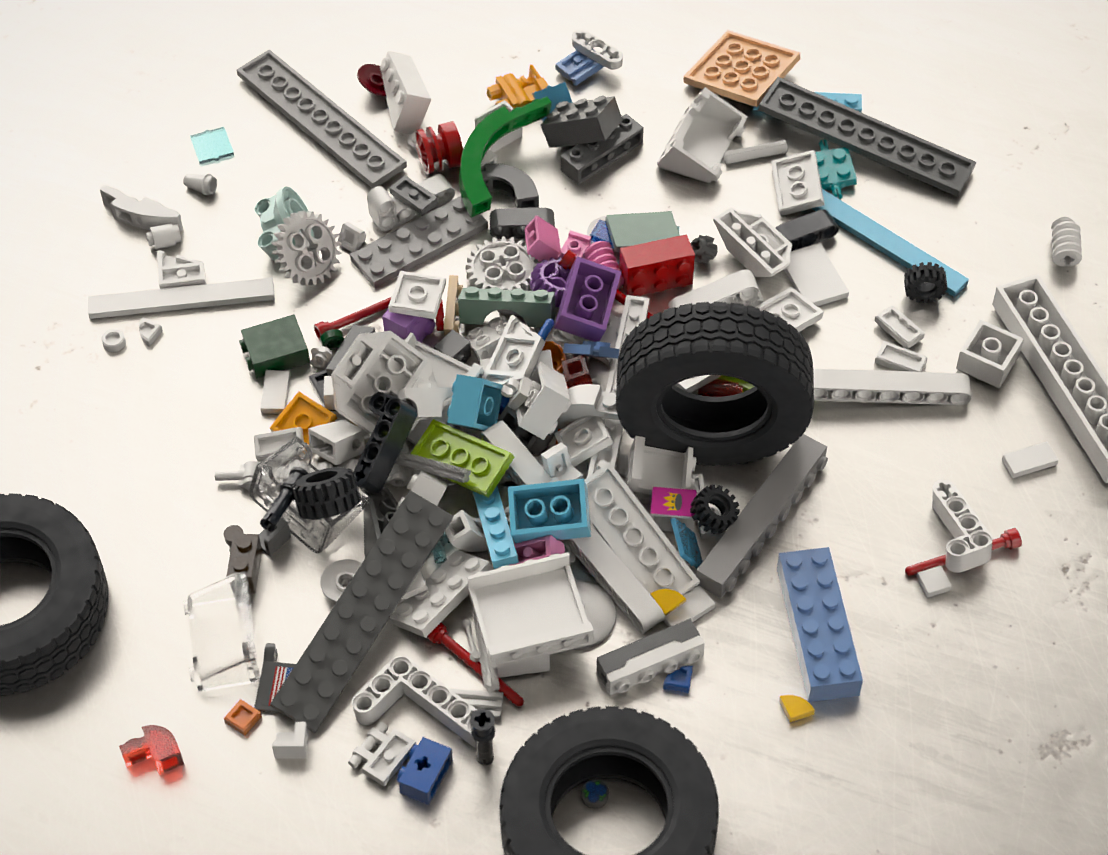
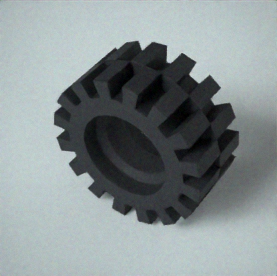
M924 262L919 263L920 266L918 267L915 264L912 266V269H907V273L904 274V286L906 296L913 301L915 299L918 303L923 300V303H928L927 300L934 302L935 298L941 299L942 295L946 294V271H944L942 266L939 268V264L935 263L932 266V262H928L927 265H924Z
M715 485L704 487L690 505L692 506L690 513H695L692 519L694 521L698 519L699 521L696 525L699 528L702 525L705 526V532L711 529V534H716L717 532L720 534L726 531L739 517L737 515L740 513V509H736L739 503L733 502L736 497L734 495L729 496L728 493L730 491L727 488L722 491L723 486L720 485L716 488ZM708 503L715 505L719 509L721 516L714 513Z

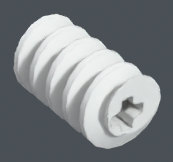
M1066 216L1054 220L1051 225L1053 262L1058 266H1074L1080 263L1082 260L1080 225L1075 223L1072 218Z

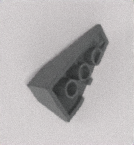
M383 487L377 494H371L363 490L365 558L395 514L398 506L397 501L387 487Z

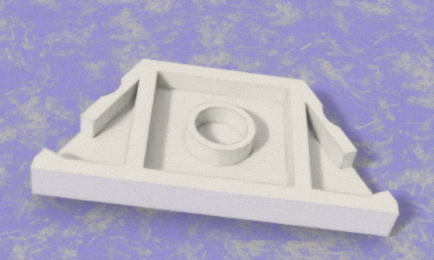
M511 315L482 378L506 386L509 378H514L518 382L524 376L530 378L545 345V341L527 325L522 324L514 315Z

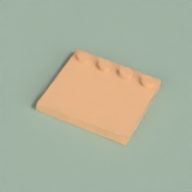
M727 30L683 76V83L700 89L706 87L715 94L758 107L777 77L783 79L801 60V54L788 48Z

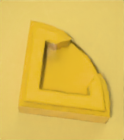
M659 589L650 593L652 598L661 607L665 616L686 602V598L675 590Z
M783 695L779 698V702L790 723L814 715L815 709L813 706L799 696Z

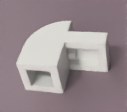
M562 442L541 454L542 467L551 478L556 477L560 481L584 479L583 474L571 465L567 446Z

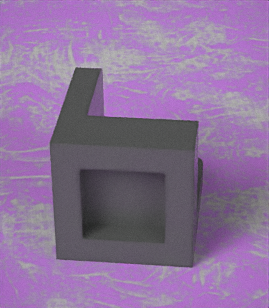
M282 518L273 531H268L271 525L269 524L266 530L264 529L259 533L262 551L270 557L291 538L289 523Z

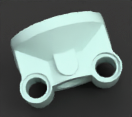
M288 186L280 188L276 195L270 198L261 199L254 207V212L260 217V225L263 233L257 240V245L272 260L279 258L278 255L272 254L273 251L277 250V246L272 245V242L278 241V238L273 234L281 232L278 225L285 224L283 219L290 217L292 213L309 211L299 194ZM293 238L292 243L295 246V239Z

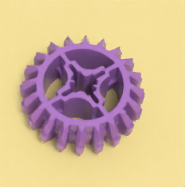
M552 257L549 261L543 259L541 263H537L530 277V289L532 291L546 290L547 292H555V307H560L570 269H564L559 265L561 257L558 260Z

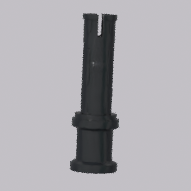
M293 467L290 470L289 478L280 485L279 495L260 520V525L263 529L266 530L269 524L271 525L268 531L275 529L292 501L295 500L291 487L292 484L299 478L309 474L305 469Z
M478 709L470 717L471 735L476 741L478 763L483 765V760H486V765H489L494 760L492 740L496 734L495 718L491 711Z

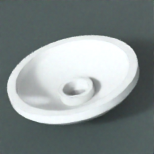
M575 581L587 620L592 623L594 630V644L574 649L581 650L600 644L610 635L615 625L616 609L612 598L601 587L586 581Z

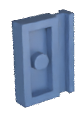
M577 50L555 63V70L567 80H572L575 86L604 68L603 65Z
M583 341V344L564 343L563 353L618 358L619 349L610 348L611 343Z

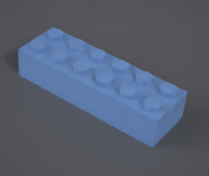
M824 547L779 553L777 573L807 701L816 702L860 696L863 678L830 548Z

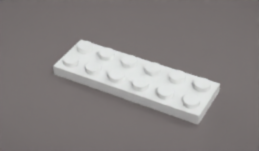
M610 462L585 479L588 488L590 522L649 594L659 589H671L684 595L700 583L699 579L683 558L680 557V554Z

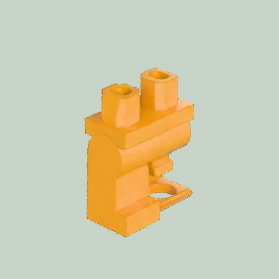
M530 64L527 79L524 75L516 78L513 73L495 77V84L486 87V95L490 101L500 99V101L495 102V105L505 100L513 108L523 107L534 100L532 93L545 89L548 83L544 77L540 76L533 64Z

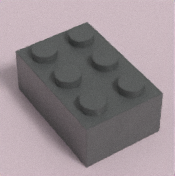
M603 95L591 100L582 98L568 103V101L560 102L546 116L547 118L540 126L549 148L606 141L623 118L615 96L606 97Z

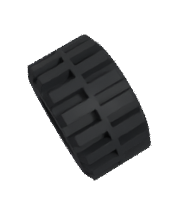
M333 467L318 470L299 478L291 486L299 516L303 519L318 520L334 517L351 510L360 502L354 473L350 468Z

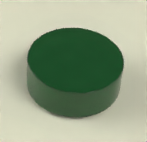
M338 329L328 330L320 336L322 346L330 350L339 348L344 340L342 331Z

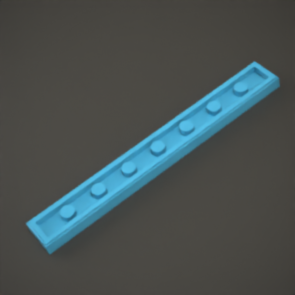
M822 189L824 205L811 208L814 211L827 210L840 227L906 268L912 269V266L915 264L918 267L920 266L919 263L924 262V265L932 262V266L935 263L939 264V268L942 266L944 271H946V292L953 297H956L968 285L969 278Z

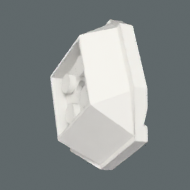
M392 331L359 334L331 374L335 410L370 435L380 418L379 415L369 409L370 398L375 393L384 392L398 398V391L403 388H417L418 384L430 383L432 387H438L435 382L430 359ZM378 380H382L386 384L385 391L378 388ZM419 420L414 422L411 431L414 430Z

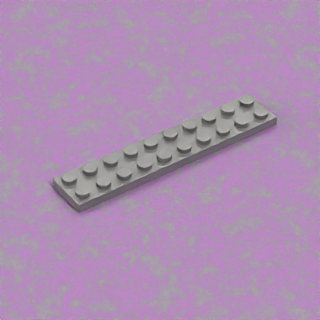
M266 50L236 69L238 77L372 189L380 186L407 168V161L272 50Z

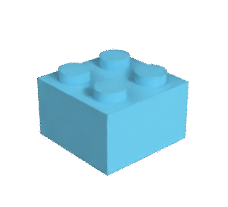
M457 374L452 386L453 396L451 405L447 410V423L484 431L496 424L503 385L483 378Z

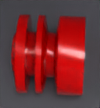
M454 121L438 124V135L435 134L431 126L426 127V134L423 128L416 130V150L426 174L434 173V166L437 172L442 171L443 160L449 169L461 165L463 145Z

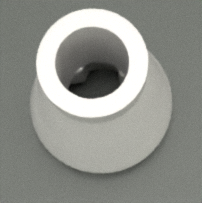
M186 173L183 178L184 186L190 187L204 195L213 194L217 189V178L211 173Z

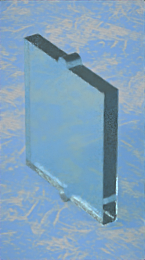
M224 126L211 130L206 129L204 132L190 135L199 164L214 160L219 161V159L234 155Z

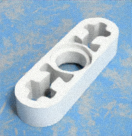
M580 29L572 33L571 45L574 49L610 70H617L622 67L623 53L619 49L586 30ZM598 47L601 48L602 51L595 52L592 49Z

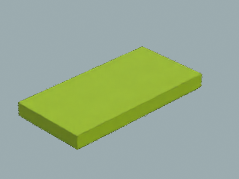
M434 419L411 452V455L426 457L431 460L433 459V461L443 462V464L448 463V465L451 464L470 470L471 474L469 475L470 479L468 482L463 483L446 477L445 479L488 498L515 458L513 453Z

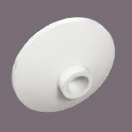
M341 559L328 565L320 579L324 595L331 601L337 602L346 589L343 586L349 584L362 563L354 559Z

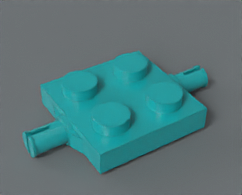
M824 139L823 144V140H820L818 144L821 151L815 153L821 187L824 190L832 191L833 196L837 197L838 195V199L841 200L843 198L842 188L857 185V177L849 149L845 147L829 149L828 141Z

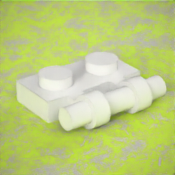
M380 722L375 728L370 729L367 733V739L362 745L357 746L352 751L353 756L349 759L348 764L356 769L361 762H365L366 764L362 768L363 774L385 787L409 757L416 741L395 728L388 736L384 733L388 730V726ZM375 744H380L379 748L372 754L370 752Z

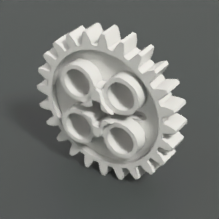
M299 211L298 213L290 214V217L284 218L285 224L278 225L281 232L273 234L278 238V241L272 242V245L277 246V250L273 251L272 254L279 257L274 262L282 264L279 272L287 271L285 278H292V283L300 282L302 286L316 285V283H323L324 279L331 278L329 272H336L333 264L340 263L336 255L342 254L341 251L337 250V247L342 245V243L335 240L339 233L333 234L332 232L335 225L328 226L329 219H322V214H314V211ZM293 238L295 239V246L292 243ZM319 251H321L322 258L319 257ZM301 259L303 260V263H304L303 268H302V266H301Z
M502 236L501 241L493 237L492 243L484 240V246L477 244V250L471 249V256H467V263H465L466 278L469 279L470 286L475 285V287L480 289L497 287L501 290L523 289L524 291H529L531 273L539 262L538 259L527 254V246H523V240L514 243V237L509 241H506L505 236Z

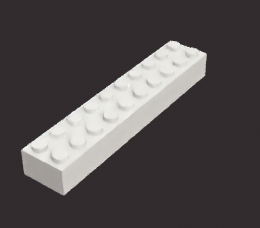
M1039 274L997 286L992 302L993 307L1009 332L1024 338L1021 348L1022 353L1105 483H1108V379Z

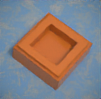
M240 699L224 717V722L245 736L260 720L262 715L260 711Z

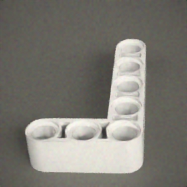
M398 656L392 659L352 700L357 722L368 726L375 723L405 694L454 733L477 748L476 741L471 735L472 726L470 724V717L477 709L405 656ZM440 700H444L443 703H436ZM365 707H370V708L367 709V710H361V709H363V708H365ZM458 715H464L462 718H455Z

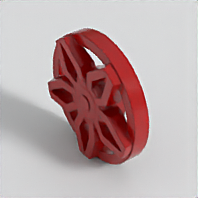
M442 299L435 318L436 331H444L445 317Z

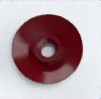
M369 63L360 66L357 71L359 83L367 91L375 95L386 96L380 65Z

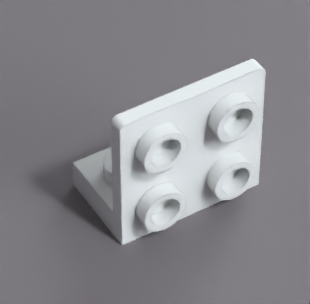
M505 316L495 317L489 321V324L482 328L472 329L465 336L470 341L471 348L476 352L479 361L492 357L509 321Z

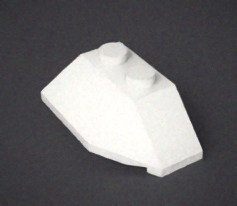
M731 207L713 218V222L726 249L747 270H751L755 277H772L790 265L792 243L763 216L737 211V209Z

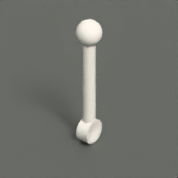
M465 619L462 621V627L466 630L471 648L470 659L477 662L480 660V655L476 650L470 629L472 623L470 620Z

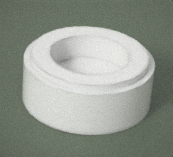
M109 329L101 337L104 349L109 352L120 351L126 345L125 335L119 329Z

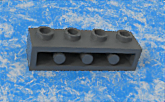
M627 113L622 116L623 120L606 141L577 144L570 150H566L561 155V171L577 185L581 184L642 144L644 127Z

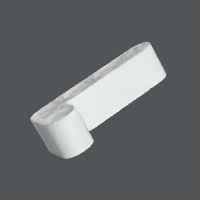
M435 175L418 183L438 198V204L429 211L448 203L455 195V190L442 175ZM382 186L371 189L367 195L369 215L382 231L391 230L420 216L419 213L393 195L390 196Z
M741 270L673 298L668 303V308H678L680 305L690 303L694 305L698 302L738 303L746 307L748 305L756 307L763 303L764 299L752 271Z
M938 480L935 482L932 492L933 509L955 538L946 545V567L952 572L959 573L987 563L991 559L992 553L991 534L951 481Z

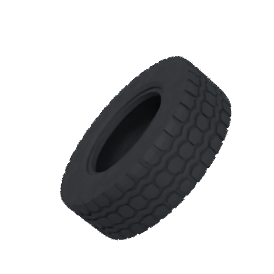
M698 302L694 305L692 303L680 305L678 308L672 307L664 310L663 313L659 312L650 316V319H645L627 335L623 342L617 365V415L623 429L626 430V433L631 438L635 439V436L645 437V446L686 453L687 448L692 447L693 457H696V465H739L749 461L762 460L763 457L768 458L777 454L778 451L785 450L789 447V444H794L804 434L811 422L814 409V372L810 348L801 333H798L795 327L787 324V321L779 316L775 317L774 314L768 311H761L760 308L749 305L746 307L738 303L726 304V302ZM722 375L744 380L755 387L736 395L708 397L689 393L675 385L693 377Z
M21 493L0 494V563L11 561L33 563L49 571L52 577L47 593L32 611L13 622L0 625L1 696L12 695L17 691L19 693L32 690V687L35 686L38 688L49 683L48 680H55L63 675L66 669L70 670L78 663L79 658L82 659L90 650L89 646H93L98 638V632H101L108 609L107 578L98 550L89 531L73 513L58 503L54 504L53 501L43 497L39 499L35 495L25 494V496H22Z
M601 706L590 707L585 711L580 709L570 712L568 716L564 714L553 719L551 724L548 722L538 729L537 734L533 733L525 741L524 746L522 745L517 751L514 760L511 761L501 788L499 805L504 855H585L571 847L561 837L553 823L552 817L560 800L572 788L585 781L602 777L621 778L641 786L653 796L663 812L665 825L659 836L647 848L634 855H714L718 830L719 802L713 775L710 768L707 767L708 764L701 752H698L693 742L689 738L685 739V734L676 727L672 728L670 723L661 718L656 719L652 714L644 711L639 713L637 709L627 707L619 709V706H605L602 709Z

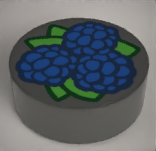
M597 779L587 781L582 787V801L590 808L604 806L609 797L607 785Z

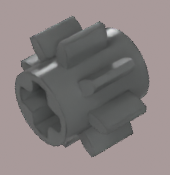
M699 234L698 238L692 240L691 246L695 253V261L708 264L709 260L716 257L718 245L713 243L714 237Z

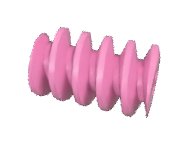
M598 241L586 249L584 253L586 260L620 271L610 243ZM622 273L620 275L617 289L622 287V285L624 284V278L622 277Z

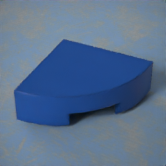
M682 666L680 669L668 674L664 680L663 689L689 693L693 666Z

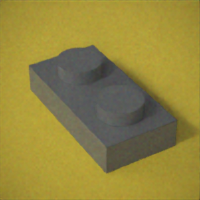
M406 175L389 187L391 195L421 216L438 204V198Z

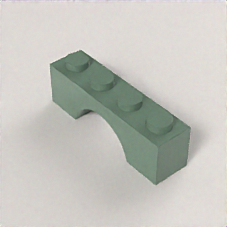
M470 286L463 288L458 298L460 324L483 325L485 318L490 313L501 309L516 312L526 321L528 327L542 328L547 319L550 318L555 321L556 318L555 292H547L546 290H501L497 287L480 289Z

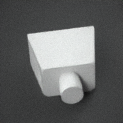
M346 420L308 428L310 451L335 465L362 454L365 449L364 440L369 439L371 436L360 427Z

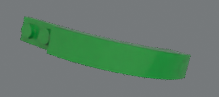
M548 96L535 99L523 107H516L511 112L508 111L506 106L495 110L486 116L468 137L461 157L459 186L462 201L471 218L491 209L492 196L484 183L481 173V163L485 154L504 135L545 118L550 113L552 104Z

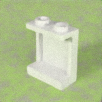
M635 436L630 448L627 486L633 492L652 495L653 487L693 490L695 478H691V473L694 472L696 466L693 448L688 447L686 453L648 447L645 446V437Z

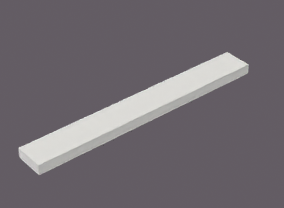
M273 277L88 296L89 319L274 300Z

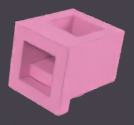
M570 230L568 238L561 248V259L569 249L577 254L576 257L585 259L584 253L591 245V236Z

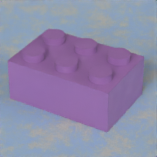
M577 256L569 272L554 328L593 342H599L607 328L621 271Z

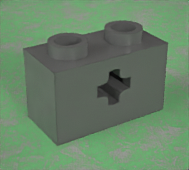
M506 405L497 419V422H505L531 454L541 455L544 453L555 436L553 433L551 435L548 434L543 440L518 425L516 411L508 407V405Z

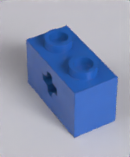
M422 737L419 744H415L409 754L410 760L406 767L403 766L400 769L397 782L400 794L430 805L453 762L452 748Z

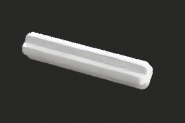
M785 140L729 150L724 152V160L726 164L782 154L787 152L788 146Z

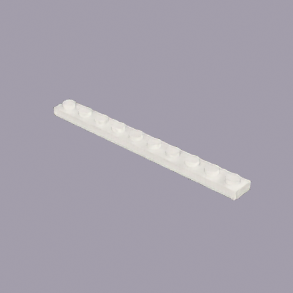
M626 295L615 346L616 349H619V353L627 335L636 326L638 327L639 323L647 319L650 298ZM613 358L606 392L616 393L618 358ZM602 418L614 443L591 456L587 478L609 462L616 468L623 434L620 420Z

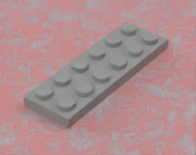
M459 196L350 253V260L371 285L376 288L399 276L400 271H408L487 229L488 221L481 214L471 218L464 206L462 197Z

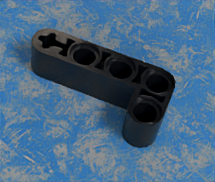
M377 392L370 398L369 409L379 415L380 418L353 471L357 486L371 494L379 493L384 487L417 417L416 408L384 392Z

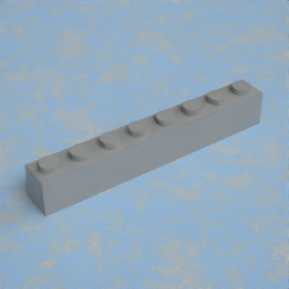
M805 434L799 437L738 515L737 520L728 528L696 570V577L700 581L698 586L719 598H722L726 591L730 592L734 588L738 575L740 573L744 574L747 571L750 559L754 555H759L764 546L763 542L766 538L770 539L774 535L778 522L780 520L784 521L787 518L791 505L799 502L803 489L810 487L815 479L816 472L818 470L822 471L828 462L826 445Z

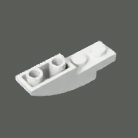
M104 184L99 189L103 204L112 208L114 219L146 230H150V227L171 223L172 225L177 224L180 232L183 230L180 213L175 209L162 205L158 200H152L144 196L139 201L135 197H130L122 193L118 188H113L107 184Z

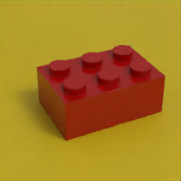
M687 234L620 248V271L624 278L622 287L625 295L640 297L646 294L693 285L695 253Z

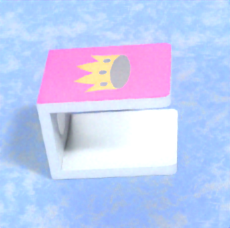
M653 487L650 516L663 533L674 534L671 519L676 518L681 523H685L686 527L694 532L692 516L695 513H690L692 508L690 505L696 497V490Z

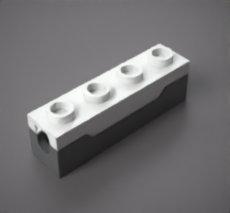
M690 618L598 656L596 671L610 695L617 692L623 693L633 685L641 682L647 683L657 675L664 672L671 673L683 664L698 661L704 656L705 642Z

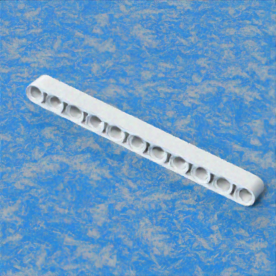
M499 421L480 433L481 440L513 453L515 458L506 472L518 486L548 483L552 480L505 422ZM591 524V537L563 540L639 632L645 633L665 619L661 607Z

